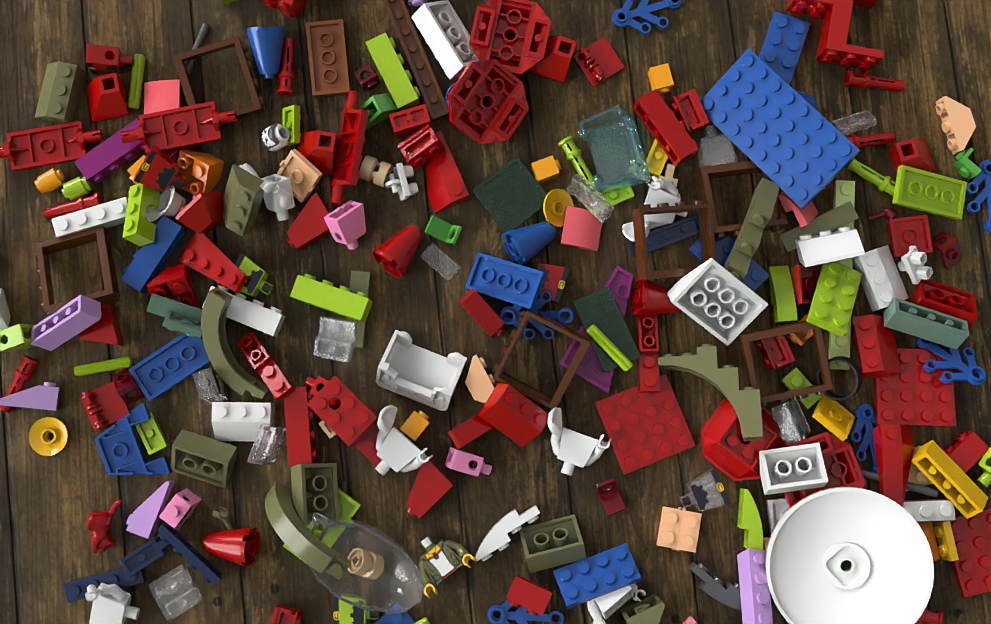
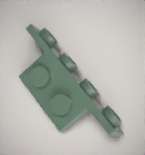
M157 294L151 295L147 312L165 317L162 326L167 327L171 331L186 333L190 337L201 338L203 309Z

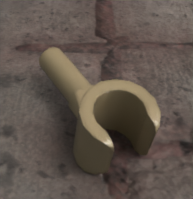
M218 507L220 513L213 511L212 514L215 518L221 519L228 530H233L227 518L229 514L228 509Z

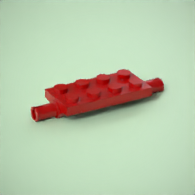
M348 91L346 107L343 109L331 184L333 188L330 203L335 205H342L344 189L357 186L360 177L359 167L363 158L362 148L365 143L364 135L368 124V111L357 109L359 92Z
M211 101L139 115L140 124L137 129L120 131V136H123L121 137L123 144L138 140L143 142L146 154L149 153L153 145L161 151H168L223 140L221 124L238 122V118L236 117L235 109L218 113L216 102Z
M75 121L6 133L7 142L0 147V158L9 159L11 170L14 172L73 162L88 153V143L104 141V137H101L103 132L101 129L85 132L84 122Z

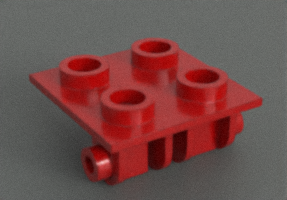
M605 37L587 48L585 46L578 50L579 53L573 56L593 87L625 68Z
M113 381L93 391L83 392L82 396H80L94 431L119 421L129 413L127 405L117 393Z

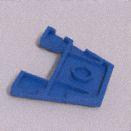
M146 402L141 403L94 439L108 475H167L172 472L166 456L146 462L132 426L151 419Z

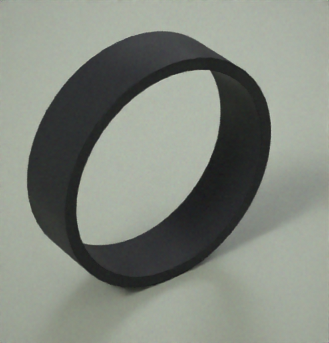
M843 356L833 357L827 360L828 363L838 360L845 362L853 369L856 376V386L854 391L848 396H839L830 390H827L825 395L834 400H846L860 390L863 382L862 372L852 359ZM820 367L817 372L818 385L823 384Z

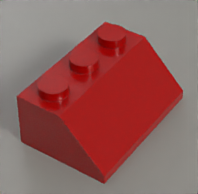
M921 279L919 284H916L910 303L966 320L968 322V330H970L978 318L974 294L929 279Z
M865 315L853 317L851 325L858 364L863 379L902 374L894 330L884 326V316Z
M497 383L478 416L516 444L523 447L542 433L548 423L549 414L509 384Z

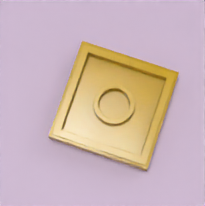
M825 394L819 399L812 415L813 418L841 441L848 438L855 420V416Z

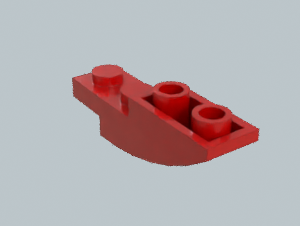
M657 314L637 316V363L640 393L660 392Z
M252 331L236 342L279 402L295 390L279 364Z

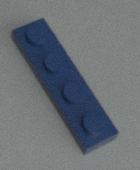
M699 214L650 231L646 238L647 253L700 234ZM628 240L632 254L636 258L635 241Z
M164 522L158 528L159 537L165 542L169 541L174 546L173 550L178 555L186 557L188 564L193 569L197 568L207 582H212L215 585L221 579L222 573L172 526Z
M122 567L67 582L63 585L67 602L70 603L84 599L87 587L91 584L95 585L96 588L101 583L107 585L117 584L120 588H125L146 581L143 569L129 577Z

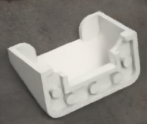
M395 330L379 363L376 383L384 389L432 408L445 411L450 404L467 357L454 352L450 353L446 358L413 345L412 338L407 332Z

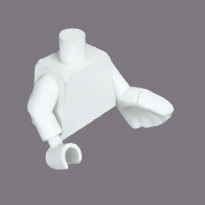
M245 163L239 166L260 178L249 164ZM277 174L260 178L264 181L260 187L265 191L263 198L267 209L276 212L279 221L289 219L288 209L295 206L290 178Z
M656 176L651 177L654 181L651 184L648 183L650 188L644 205L651 204V208L657 207V204L669 203V206H675L676 202L681 201L678 189L670 180L658 179ZM688 212L644 215L646 238L650 233V229L665 226L667 223L671 224L675 215L686 217ZM633 222L623 224L622 232L624 236L632 242L635 241Z
M393 405L384 407L380 411L377 421L379 432L376 440V450L378 451L376 455L382 461L375 469L383 476L390 468L396 472L401 471L404 473L418 469L423 463L433 457V455L429 457L425 455L427 448L419 449L396 427L392 428L397 413V407Z
M553 408L548 415V427L552 433L550 441L553 453L557 455V459L564 461L561 473L572 476L575 465L582 468L590 466L600 458L604 450L611 443V438L608 442L602 440L603 434L598 441L597 439L562 427L561 408Z
M101 583L98 588L92 584L87 587L85 598L87 601H93L89 624H124L127 618L137 620L140 608L130 606V593L122 590L117 584L107 585Z
M634 583L587 601L588 611L593 618L592 624H606L605 620L630 598L641 602L637 594L639 592L642 596H646V592L637 589L638 586Z

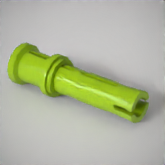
M571 135L560 141L558 145L563 148L567 155L566 159L572 162L589 192L599 185L581 157L582 151L577 148L573 141L574 137ZM580 166H582L584 172L586 173V175H587V177H588V180H587V178L585 177V175H584L583 171L581 170Z
M856 159L850 162L847 167L848 170L878 186L879 191H885L894 196L896 182L891 180L890 176L884 177Z

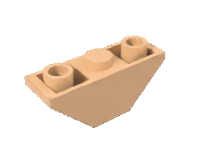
M944 96L935 102L936 112L940 115L941 127L948 139V148L955 155L965 149L976 125L970 108Z
M476 354L472 358L465 383L474 400L486 403L494 390L493 385L496 382L491 374L487 375L484 369L487 367L482 357L478 358Z

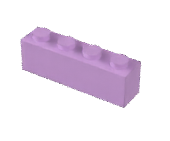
M79 295L31 328V345L49 351L56 349L101 319V302Z
M748 548L737 555L743 624H773L771 596L766 576V550Z

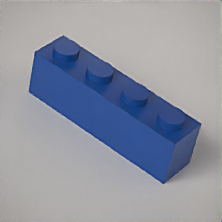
M164 215L155 222L154 242L144 245L140 250H137L133 255L132 263L122 273V281L145 294L148 291L147 284L158 276L187 231Z

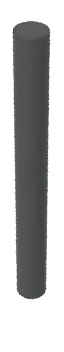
M202 24L192 50L202 47L210 28L207 24ZM196 59L186 62L189 75Z
M860 469L864 478L879 482L877 473ZM911 482L907 483V490L933 497L938 495L937 489Z

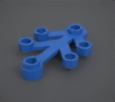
M626 0L621 9L614 11L612 22L617 27L628 25L638 30L640 34L648 35L651 25L647 22L641 24L633 19L640 17L656 25L660 30H664L668 27L669 20L666 17L659 18L651 13L665 8L675 11L679 9L682 0H677V3H673L671 0H663L647 5L649 0H641L637 9L631 11L629 10L635 0ZM623 15L625 19L621 20L618 16ZM660 21H664L666 25H660ZM642 27H647L648 31H643Z
M987 159L978 165L982 171L972 182L967 184L966 193L970 195L976 193L979 189L978 185L983 180L985 181V187L972 202L967 204L966 209L970 213H975L980 210V204L986 199L988 219L984 222L983 228L987 233H991V171L989 172L986 169V166H989L991 169V160ZM970 185L974 187V191L969 189ZM971 204L976 206L975 210L971 208Z
M543 290L540 298L536 301L534 310L551 319H559L563 324L570 323L574 318V311L569 307H563L560 311H538L553 297V293L550 290ZM548 293L550 298H544L543 294ZM515 304L514 306L504 307L500 312L501 320L507 325L513 324L519 328L521 322L518 319L523 312L519 310L522 307ZM507 312H511L513 317H508ZM563 312H569L570 316L565 317ZM532 317L530 318L529 322L543 334L545 339L553 338L555 334L553 328L547 327ZM526 326L523 331L524 337L529 340L533 339L536 335V330L533 327ZM528 330L533 332L532 336L527 334ZM546 330H550L552 335L548 336Z
M917 338L916 343L920 349H929L945 360H927L923 366L926 372L933 373L936 369H958L963 372H943L940 377L942 383L949 385L952 381H968L973 385H982L985 382L986 373L984 369L977 366L974 357L975 351L972 348L965 347L960 356L958 348L953 349L945 346L950 350V355L935 345L934 342ZM961 357L967 360L968 366L962 363Z
M861 404L855 410L857 421L852 431H850L848 439L850 442H859L861 440L857 450L854 451L857 461H864L866 459L865 451L869 445L873 464L870 466L869 471L878 474L872 423L876 425V417L871 405ZM864 426L866 432L862 438L860 431Z
M506 600L502 605H492L487 612L488 620L492 624H510L507 619L515 620L518 624H529L527 621L549 622L550 624H563L564 622L563 614L559 610H553L543 615L538 613L537 616L526 611L527 608L521 606L516 611H508L513 606L508 603L509 600ZM499 611L501 615L496 618L493 613ZM555 614L559 615V620L553 621L552 616Z

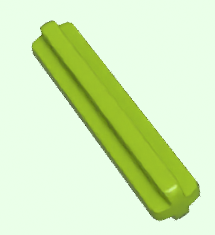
M142 54L134 55L128 107L131 109H139L146 59Z
M594 324L587 329L586 332L624 371H628L633 366L631 361Z
M122 357L75 366L74 373L76 376H84L131 367L133 364L132 358Z

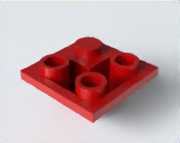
M549 36L544 60L528 72L564 83L577 41L562 36Z
M117 73L98 76L86 85L93 123L130 115L124 79Z
M303 132L301 133L298 152L322 174L333 175L339 138L336 133Z
M912 138L895 143L888 148L896 175L898 166L901 165L937 173L925 138Z
M222 191L196 193L189 204L180 208V212L175 218L199 234L211 232L222 221Z
M185 263L166 268L147 284L151 295L157 294L193 307L199 306L193 280Z

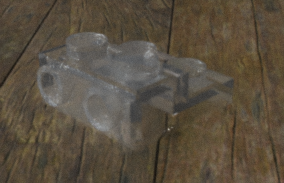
M796 397L790 398L789 401L771 408L772 418L774 422L778 423L780 436L787 445L801 441L811 433Z

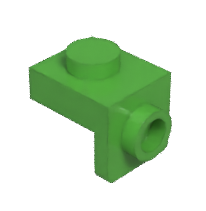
M972 147L959 152L955 156L957 160L952 164L962 177L969 180L982 171L967 158L974 151Z

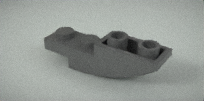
M694 562L690 564L688 568L703 580L698 586L700 589L717 601L742 611L740 586L736 582L733 585L727 582L722 587L724 582L717 576L712 578L708 575L707 572L709 570L703 564L699 563L697 565Z

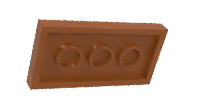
M343 19L306 23L312 96L316 98L347 94L351 89Z

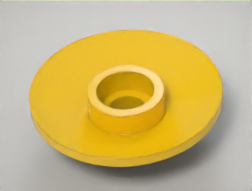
M553 189L544 199L543 211L545 218L555 227H563L566 207H574L573 200L568 192L563 189Z
M54 417L39 419L32 425L29 432V443L32 449L43 456L58 454L64 449L68 441L67 427L61 420ZM50 433L54 434V438L52 440L49 439Z

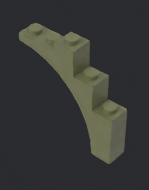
M764 178L760 180L754 191L740 232L724 265V268L741 282L747 275L751 258L760 245L764 228L772 217L780 188L776 183Z
M703 344L701 347H697V355H694V353H683L682 356L665 354L663 357H658V365L661 370H678L691 373L715 386L734 408L740 422L743 441L764 440L760 389L745 387L744 390H740L738 367L724 365L722 368H719L717 346Z

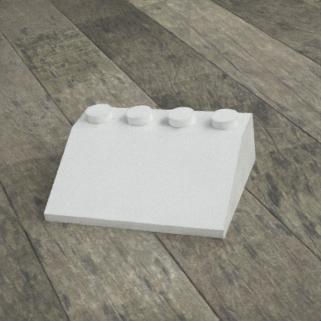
M710 258L682 277L667 292L671 303L727 346L768 305L764 299L713 258Z

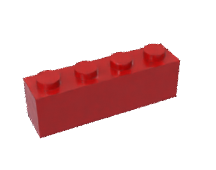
M656 89L636 100L633 107L634 111L675 167L695 156L699 150L696 141L689 136L685 126L678 121L674 111L667 106L663 96Z
M295 387V390L284 398L289 467L298 464L315 463V460L318 459L317 448H314L313 442L316 441V430L312 429V421H315V414L307 405L313 398L309 387Z

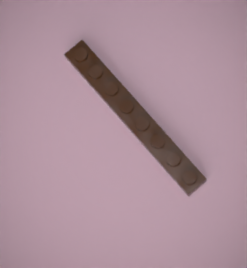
M383 0L432 121L448 116L449 109L404 1Z

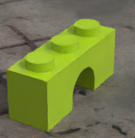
M141 183L130 186L122 238L138 246L154 242L156 225L148 220L146 212L159 208L161 191Z

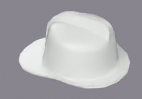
M170 184L160 194L159 208L146 212V216L150 222L157 220L163 215L173 217L184 206L186 200L175 192L174 186Z

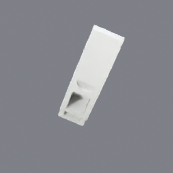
M537 506L531 507L520 515L516 509H513L500 519L479 546L475 556L477 561L480 559L485 561L493 556L491 552L496 549L501 551L508 547V542L511 541L508 535L509 532L514 534L522 529L521 525L528 522L530 524L539 518L537 515L540 514Z

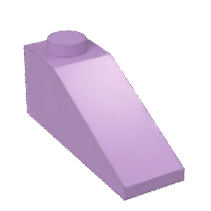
M44 382V386L38 385L0 398V405L57 411L61 387H56V383Z
M166 481L133 514L129 515L126 522L128 525L126 531L147 539L154 537L161 520L159 516L166 507L175 481Z

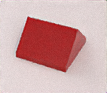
M794 265L789 270L796 306L811 305L819 279L818 266L805 267L803 265Z

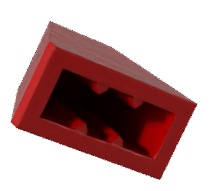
M317 193L312 195L286 232L289 236L287 241L292 249L296 248L298 251H301L331 233L324 219L329 212Z
M474 288L459 300L460 306L490 338L493 336L497 338L504 332L503 327L505 323Z
M113 303L101 306V319L80 332L79 340L123 346L124 342Z
M478 413L449 431L448 434L457 449L493 428V426L480 418Z
M431 460L421 465L406 503L408 506L406 510L414 518L417 516L420 519L454 485Z

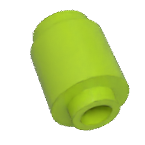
M79 176L64 183L61 190L66 199L74 201L80 196L89 194L93 187L85 177Z

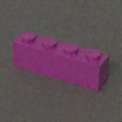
M137 118L120 131L137 129L140 124L139 119ZM118 131L74 161V163L87 181L92 184L99 183L105 179L107 174L120 169V165L126 161L133 160L139 152L145 151L143 142L138 140L123 144L121 140L123 136H120V131Z

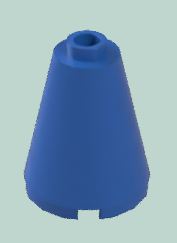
M262 26L247 28V36L259 74L264 75V79H274L275 75L279 74L285 35L284 27L268 26V28H262Z
M544 221L506 231L501 236V238L505 237L506 241L503 243V246L512 262L517 261L519 265L524 266L555 238L556 228L549 222Z

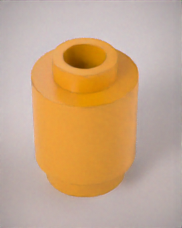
M52 168L38 176L34 183L38 190L45 194L62 186L65 183L64 179L66 177L60 169Z

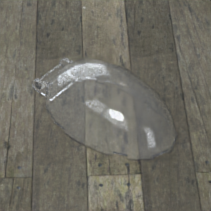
M315 512L313 514L308 530L313 534L319 523L322 524L324 527L317 538L337 553L348 559L353 549L360 548L379 554L384 559L383 572L375 580L352 574L348 570L339 580L325 571L320 573L309 566L316 580L328 588L331 594L360 609L374 612V610L382 611L385 614L407 612L415 604L421 602L424 583L417 565L403 546L381 529L364 522L348 519L332 521Z

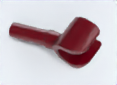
M889 207L878 214L869 216L868 221L881 218L884 215L889 220L896 216L897 213L894 208Z

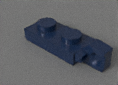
M158 536L123 557L119 562L127 575L131 577L168 552L166 547L171 543L161 540Z

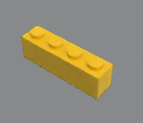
M934 440L917 449L911 461L967 519L983 511L989 497Z

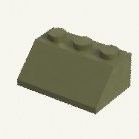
M60 61L48 63L35 118L62 124L73 122L85 71L75 64Z
M235 164L232 165L223 196L222 217L226 228L243 237L255 225L265 193L260 187L264 181Z
M182 429L172 444L171 471L226 488L236 461L237 447Z
M311 463L292 466V504L303 524L307 526L340 522L337 464Z
M575 514L523 527L519 530L530 573L587 558Z
M654 593L642 599L641 602H635L620 611L626 624H659L665 605Z

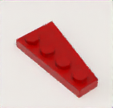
M196 232L179 260L238 294L248 279V276L205 233L199 234Z

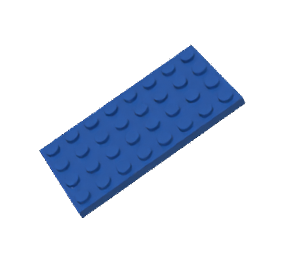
M749 48L700 101L707 118L802 209L861 151Z

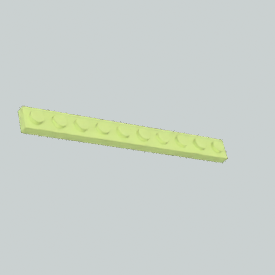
M834 181L833 209L851 201L854 207L855 181ZM854 221L844 226L850 225L851 228H854ZM853 257L835 261L853 269ZM851 318L844 337L829 332L828 360L837 356L850 358ZM834 360L828 363L829 369L850 370V366L842 361Z

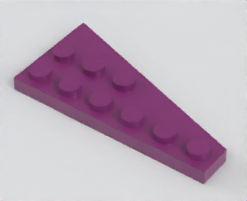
M618 265L578 330V333L592 340L574 374L606 393H609L615 361L586 331L594 324L617 348L619 347L633 274ZM572 340L559 365L566 369L569 367L581 344L580 342Z

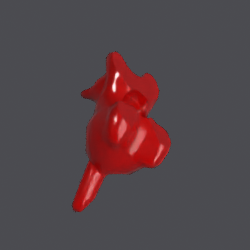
M121 499L115 501L109 511H93L87 518L88 530L93 533L91 544L94 554L98 552V549L105 552L115 545V541L111 540L108 536L112 517L122 502Z

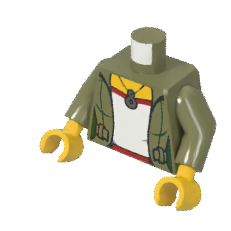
M428 535L420 542L426 550L421 555L419 562V575L424 586V594L430 598L429 592L433 590L437 595L438 591L434 586L438 585L463 564L471 568L468 564L469 560L472 559L476 562L477 559L469 554L460 543L452 540L444 541L442 539L435 544Z

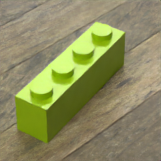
M385 32L366 41V46L398 111L420 104L419 97L421 95L416 86H412L410 81L413 79L409 70L405 71L402 66L405 63L401 54H396L394 50L396 44L393 38H388Z
M305 274L304 277L297 276L290 297L363 323L366 322L373 303L368 298L369 295L359 291L357 294L351 293V289L341 285L340 288L333 287L334 283L322 280V283L315 281L316 277Z

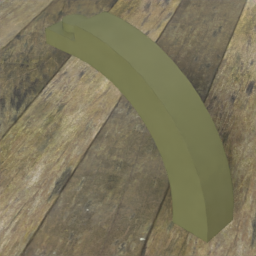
M216 287L208 292L201 317L202 339L208 358L218 375L234 391L242 396L249 391L253 397L263 399L270 393V389L265 383L249 374L238 363L228 344L226 315L233 297Z
M276 481L265 497V510L272 527L282 541L305 563L320 573L325 571L340 580L351 565V561L325 545L308 530L294 510L291 498L292 490Z

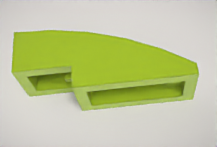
M768 267L771 305L774 308L775 323L797 321L795 294L789 267Z
M740 488L737 527L745 529L743 547L746 549L763 550V529L759 511L749 490Z

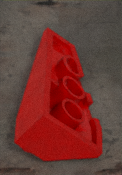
M442 131L436 133L445 148L438 155L431 157L425 162L427 194L435 214L470 200L467 188Z
M880 424L872 429L880 494L902 507L914 452L912 428L902 424Z

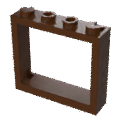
M236 36L172 56L188 106L199 103L186 61L235 46L254 105L236 110V117L239 120L264 112V98L262 94L259 95L257 88L260 85L257 77H253L251 70H254L251 59H247L245 52H248L245 41Z
M753 161L703 166L697 172L701 200L704 201V204L712 203L715 239H724L729 235L737 237L742 224L718 227L709 179L763 172ZM778 195L774 206L777 219L769 220L764 231L771 230L772 233H775L776 231L783 230L788 224L787 214Z
M693 201V205H687V202H676L675 206H669V203L657 204V207L651 208V204L639 205V209L632 210L638 280L685 276L697 268L649 271L644 215L698 211L702 264L710 258L716 261L712 203L704 204V201Z
M103 225L36 244L37 252H35V258L39 266L37 274L41 282L39 291L43 297L41 307L48 316L73 300L70 299L55 304L48 254L94 241L98 242L105 290L85 296L101 302V306L120 301L111 235Z
M528 309L527 312L523 311L518 321L521 324L518 329H513L509 337L512 341L509 346L505 345L501 353L504 356L501 363L497 361L494 366L493 372H495L493 379L500 383L509 384L525 396L553 409L558 406L592 339L535 310ZM531 317L581 343L553 397L503 372Z
M802 321L738 335L748 387H756L758 389L749 342L813 329L823 384L761 396L762 406L770 405L769 402L776 400L777 403L789 401L788 398L796 397V399L807 398L808 394L811 393L823 395L827 394V390L833 389L820 327Z

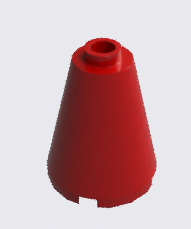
M416 225L406 226L375 249L372 257L378 264L381 262L385 266L383 268L385 271L397 278H400V276L402 278L422 240L421 229Z
M637 278L634 283L637 284L636 290L632 289L630 298V310L634 311L633 315L681 312V309L671 303L667 294L670 290L669 288L648 279L638 280Z
M255 527L210 532L203 539V547L208 553L244 567H252L257 559H254L255 553L259 554L261 536L260 532H256L257 528Z

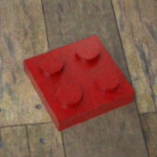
M927 214L887 220L893 258L902 257L907 254L910 246H916L918 252H933Z

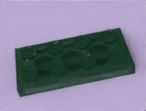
M609 286L573 302L585 331L594 324L630 361L641 357ZM587 333L588 337L592 339L591 344L604 372L606 373L619 367Z

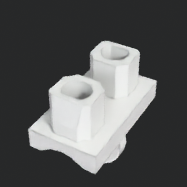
M397 163L396 167L392 169L393 174L388 175L390 181H387L385 186L386 188H392L393 193L398 192L400 201H405L409 196L415 195L418 192L416 182L407 183L406 178L413 177L414 175L412 166H403L402 163Z
M910 246L909 252L902 256L901 261L898 263L899 270L906 271L909 274L912 284L918 285L921 279H929L933 274L931 267L924 266L927 261L926 253L918 252L916 246Z

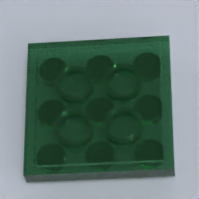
M517 156L472 189L473 194L503 232L516 229L543 208L544 199L547 195Z

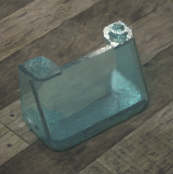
M620 104L578 122L580 138L589 143L597 174L594 175V180H592L596 191L604 193L644 184L651 180L635 121L632 115Z

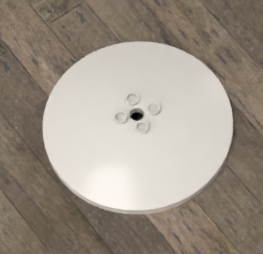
M835 487L818 491L803 498L793 505L780 519L773 530L766 552V576L769 590L777 608L789 624H915L925 610L933 588L934 563L932 552L919 524L903 507L893 500L864 488ZM849 560L851 568L846 571L842 570L840 567L842 561Z

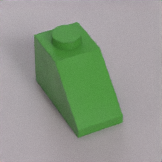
M389 93L373 95L359 108L368 111V124L365 130L387 119L389 114H392L397 109Z

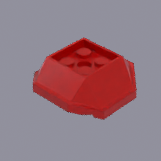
M489 0L477 6L469 45L479 61L496 59L512 74L521 77L544 60L552 21L546 16L537 2L528 0ZM512 34L515 38L508 40L505 36Z
M496 59L469 62L448 93L449 122L477 144L509 140L529 110L523 82ZM484 97L487 99L486 106L482 103Z
M723 399L700 429L702 457L732 481L761 479L759 451L787 447L782 422L762 406L764 440L747 441V443L742 444L740 441L742 432L737 414L728 399Z
M829 432L788 444L787 447L819 443L828 478V483L824 487L784 492L789 508L803 498L821 490L835 487H864L865 480L851 444L841 441Z

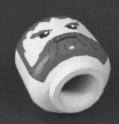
M273 124L261 133L262 143L270 151H277L288 145L290 134L288 129L281 124Z

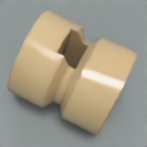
M366 155L359 170V178L368 182L373 180L375 185L384 188L385 183L389 180L388 175L391 174L393 165L384 161L379 163L377 158Z
M355 548L348 556L351 565L347 570L352 574L375 580L383 572L384 559L379 554Z

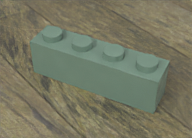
M894 298L883 312L885 327L953 349H957L969 336L968 322L966 320L898 298Z

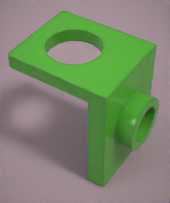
M432 215L424 232L444 243L455 244L462 227L451 225Z

